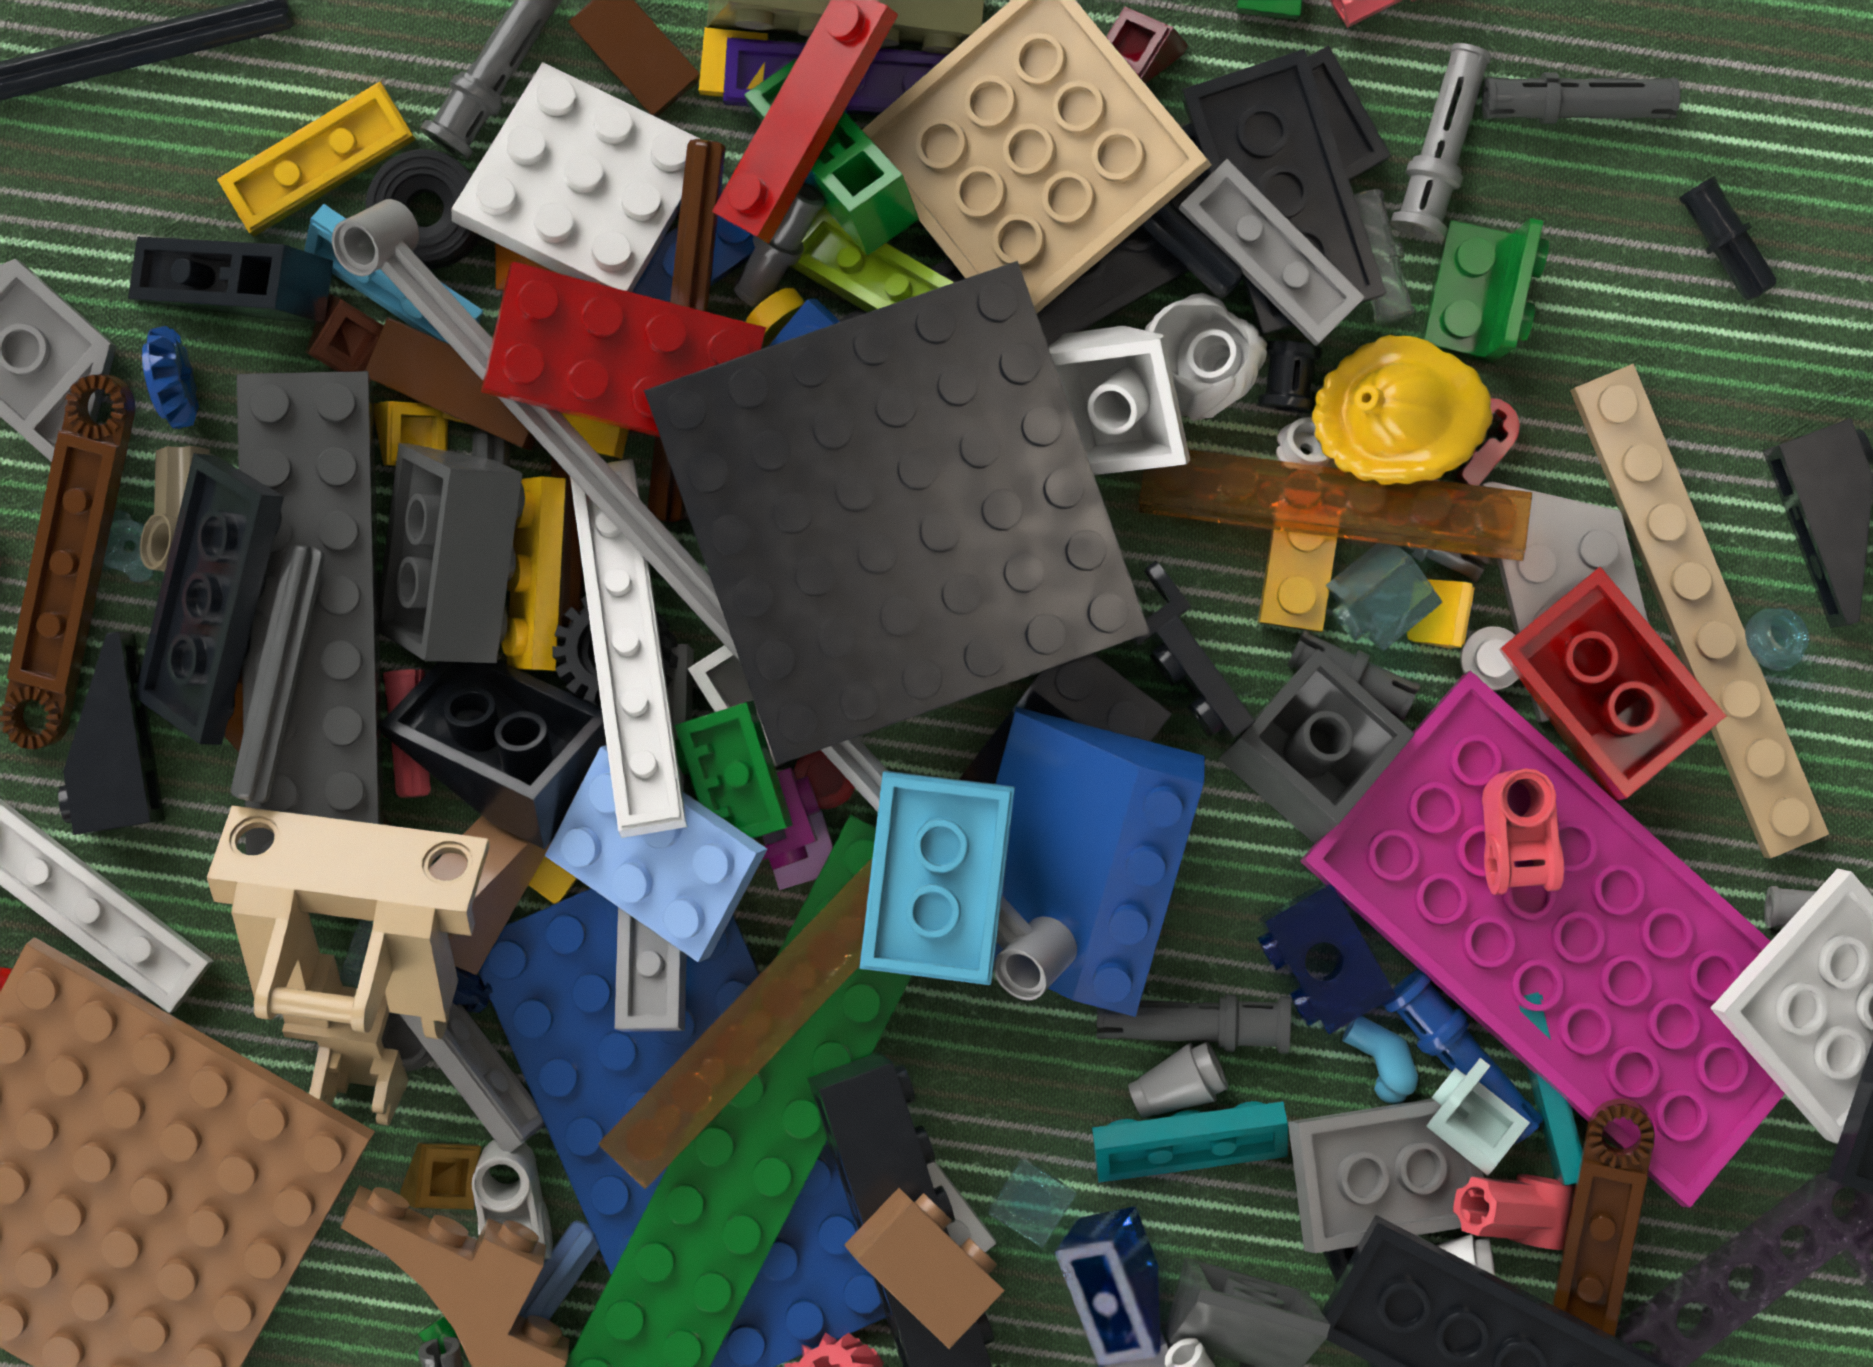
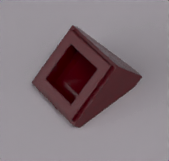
M1128 7L1123 8L1106 36L1145 84L1179 59L1188 48V44L1174 27Z

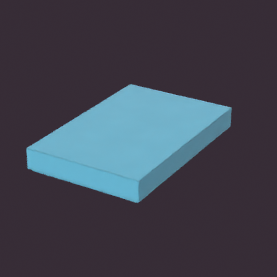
M883 771L859 969L991 985L1015 787Z

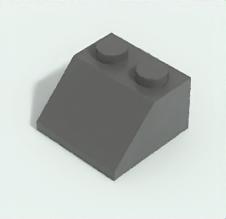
M1317 649L1255 716L1254 720L1256 722L1241 732L1221 755L1219 760L1315 844L1339 825L1415 734L1320 649Z

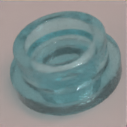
M1785 608L1761 610L1752 616L1746 625L1745 638L1751 654L1759 663L1771 670L1784 671L1796 665L1802 659L1809 643L1808 630L1803 620L1796 613Z

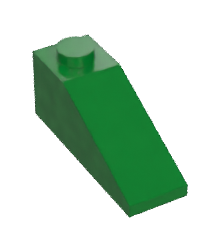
M796 58L744 94L747 103L761 121L765 118L796 63ZM844 111L805 181L823 195L825 208L868 256L916 222L919 217L903 174Z

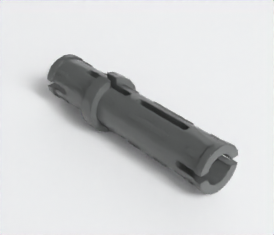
M1543 72L1540 78L1509 79L1486 77L1484 80L1485 86L1482 89V112L1485 119L1539 118L1541 124H1555L1558 118L1675 119L1677 117L1676 111H1679L1680 86L1677 78L1572 79L1559 78L1556 72Z

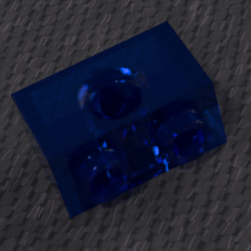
M1321 882L1259 918L1266 933L1257 937V941L1275 971L1286 966L1298 987L1288 994L1308 1027L1318 1022L1322 1030L1331 1034L1396 996L1331 884L1325 885ZM1318 943H1330L1337 954L1335 968L1324 977H1312L1305 967V957L1308 950Z

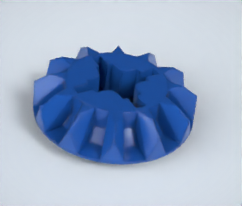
M167 326L152 328L148 332L147 343L142 348L143 371L151 401L158 415L162 419L166 418L172 428L180 429L192 426L199 408L196 397L198 388L194 382L193 367L190 365L187 349L182 345L181 337L173 329H169Z

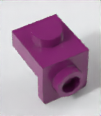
M793 768L777 772L793 826L784 828L787 838L764 845L767 851L762 860L769 859L772 870L808 858L805 845L818 840L810 818L811 815L820 812L813 787L808 776L797 779Z

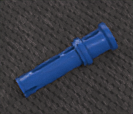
M1418 969L1409 974L1385 996L1382 1006L1387 1012L1396 1011L1419 1038L1417 1047L1423 1053H1428L1429 1056L1437 1055L1451 1072L1457 1068L1464 1075H1467L1480 1058L1491 1065L1478 1082L1530 1122L1514 1144L1526 1139L1539 1127L1538 1124L1543 1121L1542 1115L1522 1096L1494 1060L1475 1041L1474 1037L1467 1030L1469 1026L1467 1015L1459 1008L1452 1009L1430 983L1431 979Z

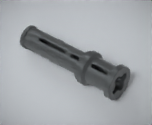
M515 0L466 73L461 71L458 75L452 77L449 82L452 91L433 120H424L420 130L446 151L465 161L469 160L473 154L470 147L471 143L490 115L497 116L501 111L503 99L500 94L533 46L549 18L563 0Z
M1231 994L1219 997V1003L1140 1000L1136 1017L1097 1007V1039L1127 1038L1138 1040L1218 1042V1048H1224L1226 1052H1234L1237 1046L1276 1047L1278 1052L1283 1054H1289L1290 996H1280L1277 1002L1238 1001L1236 995Z

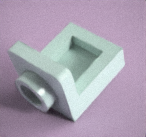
M1480 1058L1467 1075H1464L1455 1068L1432 1096V1099L1439 1103L1441 1107L1426 1127L1488 1176L1530 1122L1478 1082L1491 1066Z

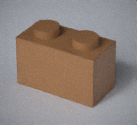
M898 1188L844 1246L872 1276L950 1349L1005 1291L989 1275L997 1264L972 1239L968 1238L959 1246L943 1230L952 1220L924 1193L914 1202Z

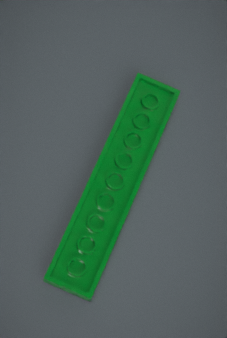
M851 814L846 821L575 1344L565 1367L711 1366L827 1141L807 1078L871 1055L912 975L859 969L876 827Z

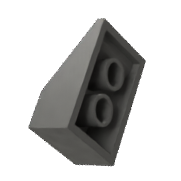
M1185 1257L1165 1333L1169 1342L1174 1344L1186 1338L1197 1339L1205 1348V1352L1212 1362H1214L1215 1355L1239 1361L1238 1367H1303L1326 1340L1330 1323L1306 1290Z

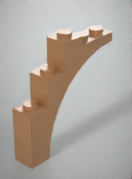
M361 1185L358 1186L347 1208L341 1229L384 1253L427 1292L454 1328L472 1367H565L570 1339L562 1336L561 1329L551 1321L540 1316L529 1315L526 1319L518 1315L544 1265L546 1245L538 1242L539 1237L533 1230L515 1221L506 1220L502 1225L488 1218L478 1239L475 1240L468 1236L467 1229L457 1221L441 1215H435L432 1219L408 1208V1201L389 1189L376 1187L371 1191Z

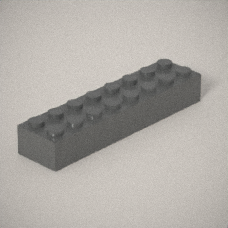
M368 371L237 374L239 470L284 496L281 508V525L279 531L274 536L265 572V589L258 600L250 631V649L242 663L244 730L286 549L289 545H306L324 552L325 556L271 796L266 803L245 800V807L384 825L382 734L379 728L381 723L374 385ZM253 828L246 831V855H259L267 851L274 842V833L265 828Z

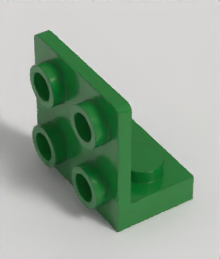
M1529 218L1514 233L1450 220L1446 224L1448 230L1441 246L1421 339L1433 343L1443 352L1491 363L1514 350L1518 340L1526 342L1535 314V303L1526 302L1532 277H1541L1549 250V240L1540 238L1543 220Z
M754 700L674 725L678 739L675 740L678 766L685 776L691 777L699 803L752 839L793 826Z

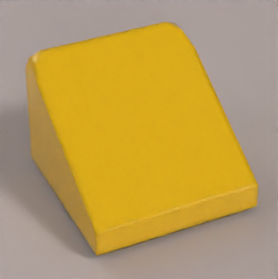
M1432 579L1419 580L1414 591L1407 630L1408 640L1448 649L1459 648L1465 645L1475 587H1472L1473 584Z

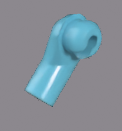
M1356 1013L1349 1022L1342 1041L1374 1057L1379 1074L1374 1090L1382 1101L1388 1104L1404 1102L1407 1095L1414 1093L1418 1082V1074L1406 1040Z

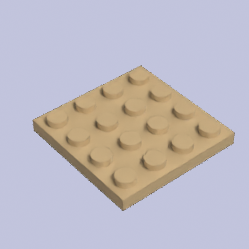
M1010 0L862 129L903 174L919 221L965 278H969L1018 261L1036 314L1212 165L1076 0Z

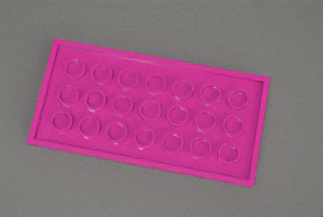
M1470 670L1459 678L1413 731L1415 735L1339 825L1318 840L1300 862L1419 970L1425 973L1439 988L1532 1072L1537 1073L1588 1122L1594 1110L1606 1101L1628 1099L1640 1104L1649 1113L1655 1133L1648 1176L1682 1207L1690 1208L1785 1094L1710 1008L1771 941ZM1525 768L1538 770L1549 778L1556 792L1558 834L1564 859V876L1561 889L1558 891H1547L1543 885L1508 887L1505 894L1494 895L1488 887L1484 867L1486 838L1482 804L1483 790L1488 781L1499 773ZM1516 781L1508 790L1507 801L1513 813L1521 817L1530 807L1531 798L1527 788ZM1516 861L1514 865L1515 867H1528L1533 865V861ZM1539 992V995L1542 994L1543 1000L1541 999L1542 1004H1533L1527 1001L1524 996ZM1519 1005L1530 1011H1544L1551 1040L1520 1011ZM1616 1117L1613 1121L1607 1122V1125L1603 1128L1602 1135L1615 1147L1624 1149L1637 1142L1641 1131H1639L1638 1125L1634 1124L1631 1119L1626 1120L1625 1117L1617 1119Z

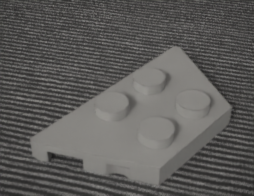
M13 259L0 265V417L52 462L58 430H62L65 405H67L68 401L65 398L67 393H70L72 390L70 387L82 377L109 375L117 346L23 262ZM101 389L96 390L88 402L89 415L95 423L105 391Z
M1493 481L1479 485L1516 635L1599 567L1605 571L1648 622L1621 511ZM1531 696L1537 722L1547 721L1548 718Z

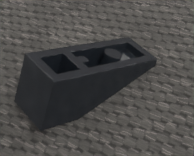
M137 236L128 299L270 320L324 324L334 261L284 244Z
M1849 418L1763 450L1830 628L1848 626L1860 621L1873 494V474L1869 466L1873 464V449L1865 432L1860 428L1855 429L1852 419Z
M121 631L106 633L63 770L65 785L59 787V807L65 823H72L73 835L165 821L147 706L134 697L141 671L134 633Z

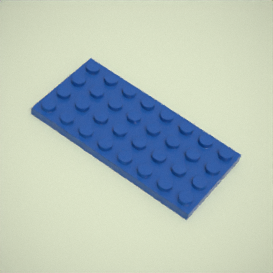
M590 888L504 926L481 966L479 975L484 986L488 982L492 987L493 993L488 994L591 1231L595 1233L594 1237L605 1263L612 1275L764 981L733 913L710 958L697 962L687 955L685 1031L622 1032L616 1030L618 906ZM826 1141L710 1367H776L803 1355L802 1344L813 1349L819 1347L825 1332L835 1339H839L847 1333L855 1332L886 1318L872 1275L844 1246L857 1232V1228L828 1141Z

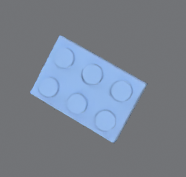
M607 745L599 748L545 856L695 961L701 962L710 958L761 863L767 848L683 791L687 827L621 838L617 825Z

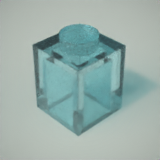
M1385 537L1325 585L1339 604L1332 611V614L1348 635L1355 641L1364 635L1383 651L1443 603L1413 558Z

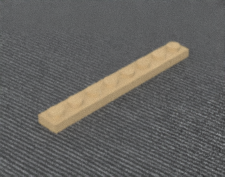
M1634 363L1571 389L1570 392L1621 511L1623 520L1682 662L1726 715L1711 731L1764 858L1771 859L1829 835Z

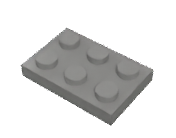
M1426 1099L1288 1122L1304 1251L1319 1253L1358 1246L1375 1215L1415 1235L1461 1228V1222L1453 1212L1456 1190L1468 1184L1471 1176L1484 1178V1175L1479 1168L1426 1127L1440 1109L1441 1105L1434 1099Z

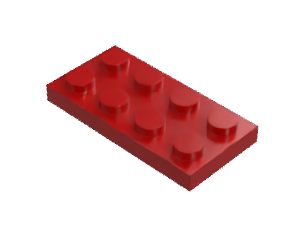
M512 262L509 266L481 392L660 437L644 390L761 350L766 327Z

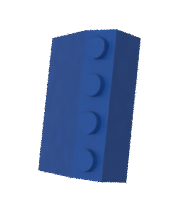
M1016 707L995 783L997 785L1015 787L1002 896L1027 923L1034 918L1042 916L1054 918L1070 930L1076 941L1077 954L1075 960L1048 989L1076 1002L1136 1017L1204 785L1205 756ZM996 943L995 959L1003 950L998 943Z

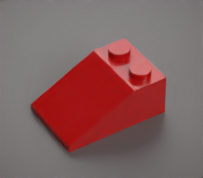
M1601 567L1587 576L1499 649L1570 751L1600 787L1615 801L1627 799L1726 717L1725 713Z

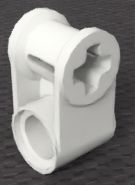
M494 1139L484 1147L472 1177V1191L478 1216V1234L480 1235L488 1218L502 1225L506 1220L518 1222L530 1228L538 1235V1242L546 1245L545 1259H551V1252L553 1250L552 1230L548 1210L542 1198L534 1153L525 1142L511 1153L503 1151ZM498 1164L507 1165L518 1173L520 1179L511 1184H503L496 1181L490 1175L488 1169Z

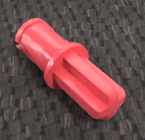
M405 669L383 673L388 714L425 677V670ZM392 742L395 791L397 795L401 798H417L428 795L431 790L429 772Z

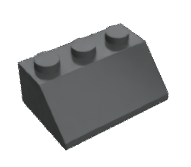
M399 443L379 592V632L424 661L497 663L499 644L504 640L507 632V614L504 609L507 582L513 577L516 568V554L513 547L516 518L521 515L525 502L521 472L496 460L415 444Z

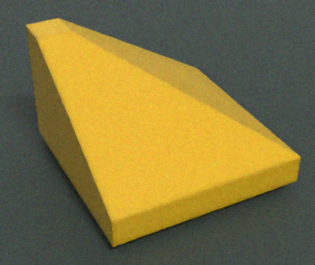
M395 401L374 403V418L383 465L396 466L399 443L415 444L448 451V420L442 418L443 412L424 403Z

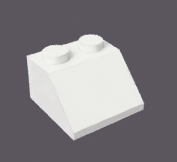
M1116 326L1065 333L1049 346L1094 475L1185 465L1190 461L1164 335L1128 326Z

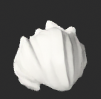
M1205 293L1192 294L1181 301H1176L1164 307L1145 327V331L1164 335L1181 416H1189L1192 421L1213 418L1230 404L1245 396L1254 385L1258 372L1266 359L1267 342L1263 337L1259 336L1258 329L1253 324H1249L1247 320L1239 319L1233 313L1228 312L1223 301Z

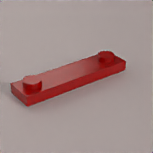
M830 0L712 210L713 213L764 242L770 243L898 17L895 11L876 0Z

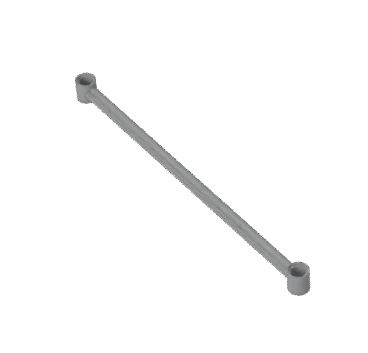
M386 199L338 223L332 233V246L340 264L347 271L357 276H367L381 269L472 370L484 380L493 339L413 253L419 241V228L411 211L399 201ZM498 397L739 660L710 576L560 412ZM858 737L821 749L878 812L883 771H888ZM1002 896L997 943L1003 950L997 955L994 962L995 975L1000 985L1012 996L1022 1000H1034L1039 998L1075 960L1077 954L1076 941L1070 930L1054 918L1042 916L1034 918L1027 923Z

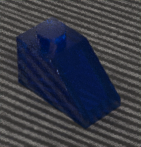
M1133 1206L1080 1217L1054 1252L1098 1366L1103 1367L1157 1357L1161 1351L1158 1262L1137 1207Z

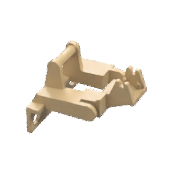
M231 806L207 875V881L214 902L233 904L231 913L254 995L255 1016L271 1020L277 1014H282L285 1022L282 1029L284 1037L316 1041L319 1045L309 1091L310 1095L331 1106L337 1092L346 1093L349 1083L375 1086L371 1110L372 1113H377L376 1124L390 1125L404 1091H406L409 1080L405 1068L402 1066L403 1062L399 1051L384 1048L381 1040L389 1012L421 1017L423 1032L426 1038L441 1039L443 1037L458 984L448 933L472 936L475 925L472 905L490 847L488 838ZM265 828L274 833V842L264 853L246 855L237 849L238 840L248 830ZM445 853L461 854L468 862L466 870L458 878L451 881H442L435 879L430 874V866L438 856ZM309 913L373 921L358 988L342 986L334 955L319 952Z

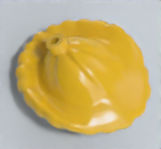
M1394 335L1383 336L1375 342L1360 346L1353 354L1341 360L1336 370L1327 373L1324 378L1323 388L1316 394V406L1311 417L1315 425V437L1321 443L1322 453L1325 456L1334 459L1336 466L1344 473L1352 472L1360 480H1375L1381 485H1392L1394 483L1411 484L1416 481H1431L1441 478L1445 472L1454 470L1472 457L1476 447L1482 444L1487 429L1491 426L1493 420L1490 408L1491 395L1474 368L1462 363L1453 354L1443 352L1427 340L1412 336Z

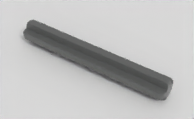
M300 544L289 545L285 552L231 786L232 795L238 799L266 803L271 796L325 560L324 552L310 546Z

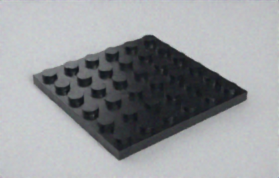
M1018 261L644 390L777 765L1150 633Z

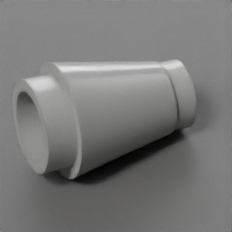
M1189 1042L1140 1076L1138 1080L1129 1083L1128 1087L1139 1114L1145 1119L1154 1114L1160 1115L1217 1101L1216 1094L1228 1089V1082L1211 1045L1205 1042L1194 1047Z

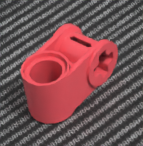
M1518 769L1495 775L1485 786L1482 797L1486 838L1484 867L1487 884L1491 893L1500 895L1505 894L1508 887L1543 885L1547 891H1558L1563 883L1564 859L1558 834L1554 785L1545 774L1534 769ZM1516 781L1527 788L1531 798L1530 807L1521 817L1513 813L1507 801L1508 790ZM1522 860L1533 861V865L1528 867H1515L1514 863Z

